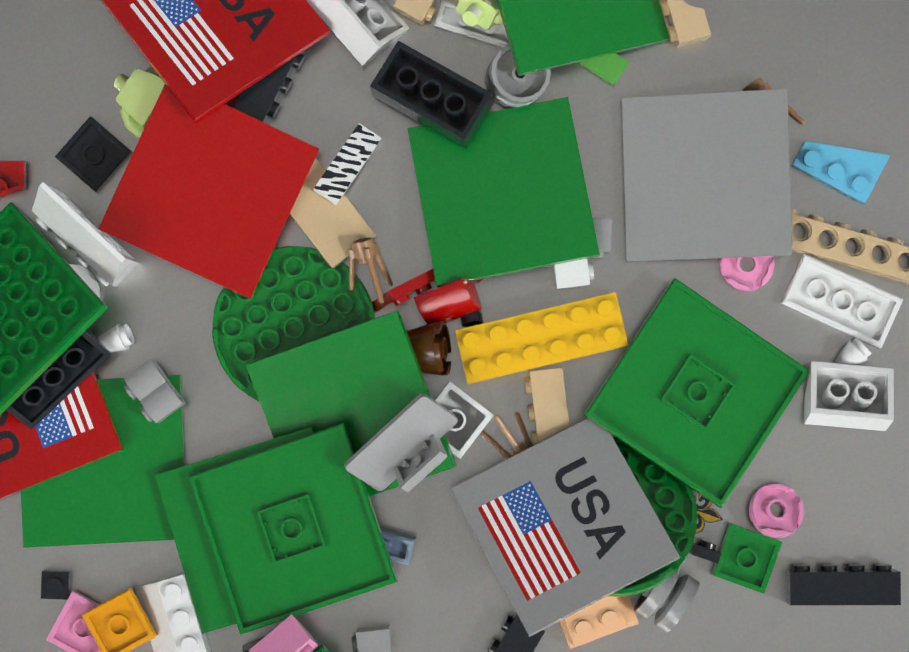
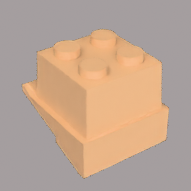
M607 596L559 621L570 649L639 624L629 596Z

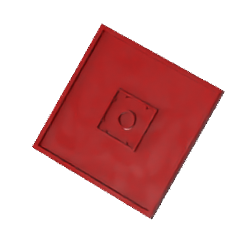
M165 84L98 229L251 299L319 152V148L226 104H223L198 122H195Z

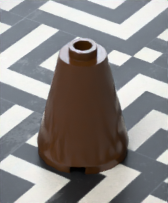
M443 320L406 331L422 373L441 376L450 373L451 361L446 362L448 353H451V341L448 327L443 325Z

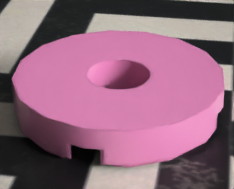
M773 256L750 257L754 261V268L750 272H745L740 268L739 264L742 257L720 258V273L725 282L734 289L741 291L757 290L765 285L771 278L775 266Z
M770 483L758 489L749 504V516L754 527L763 535L771 538H784L794 533L802 524L805 513L800 496L798 497L790 486L781 483ZM771 504H778L782 507V517L772 515L770 511Z

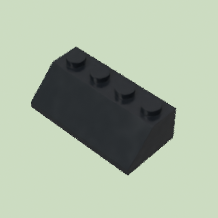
M88 328L6 410L32 430L111 355V352Z

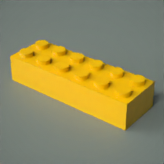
M616 292L455 330L467 384L629 346Z

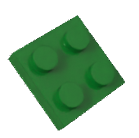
M729 523L719 550L722 553L719 563L714 564L711 575L764 594L782 542Z

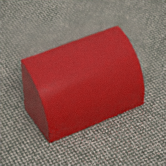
M463 278L414 297L416 306L427 324L441 320L447 323L482 309L475 284Z

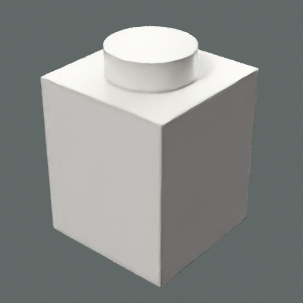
M587 259L553 265L556 290L589 286L590 280H594L593 264H588Z

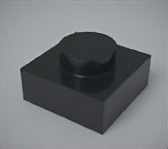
M700 540L699 544L693 542L689 552L694 556L717 564L722 554L715 550V544Z
M43 570L41 576V599L68 600L71 588V571Z

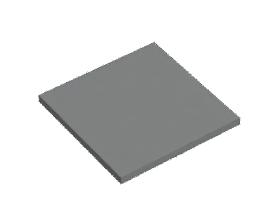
M787 89L622 98L627 262L793 255Z

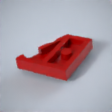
M431 269L383 294L384 302L382 304L379 303L378 298L372 302L374 312L376 313L393 303L395 306H399L410 300L409 295L414 292L420 295L432 288L430 283L435 281L434 270Z

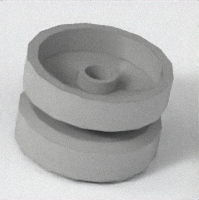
M508 44L499 50L488 65L485 76L486 87L488 91L493 93L494 101L503 107L513 108L529 105L536 101L549 85L551 70L547 69L518 76L510 45Z
M679 569L662 584L641 593L634 607V611L646 619L656 613L654 624L667 633L682 618L693 601L700 585L699 581L688 574L678 579Z

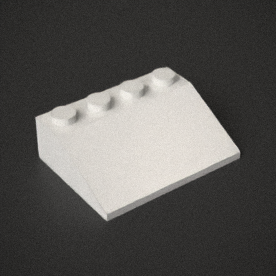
M45 182L39 185L32 212L38 216L35 221L46 231L51 228L57 234L55 240L65 249L71 247L77 253L75 258L84 267L87 268L90 265L97 271L95 277L106 287L109 284L117 287L139 263L112 237L99 230V225L60 189Z

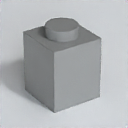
M390 625L357 629L356 636L352 637L353 652H393Z

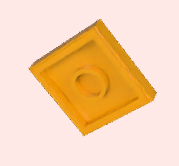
M132 587L81 614L101 652H129L158 636Z

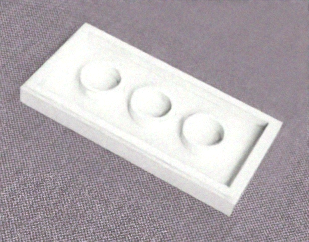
M802 254L780 304L881 349L903 299L806 254Z

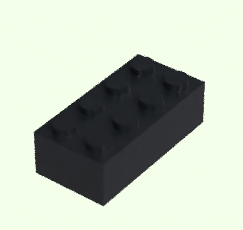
M397 41L370 85L374 97L464 148L468 147L494 104L493 93L400 41Z

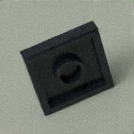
M90 116L57 153L55 158L98 193L133 152Z

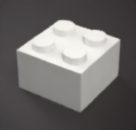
M449 382L435 401L457 417L458 422L445 435L452 453L461 459L494 414L452 382Z

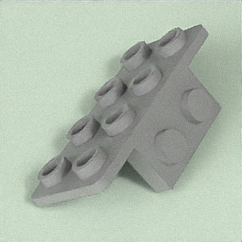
M421 393L350 457L344 466L349 473L378 491L384 490L397 478L400 488L409 492L448 457L440 438L458 422L457 417L428 395Z

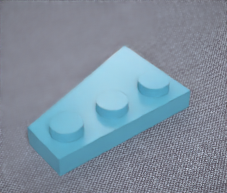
M805 141L791 166L848 197L865 204L890 155Z

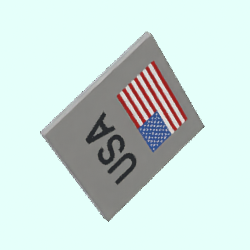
M589 418L451 488L529 637L680 558L613 437L608 431Z

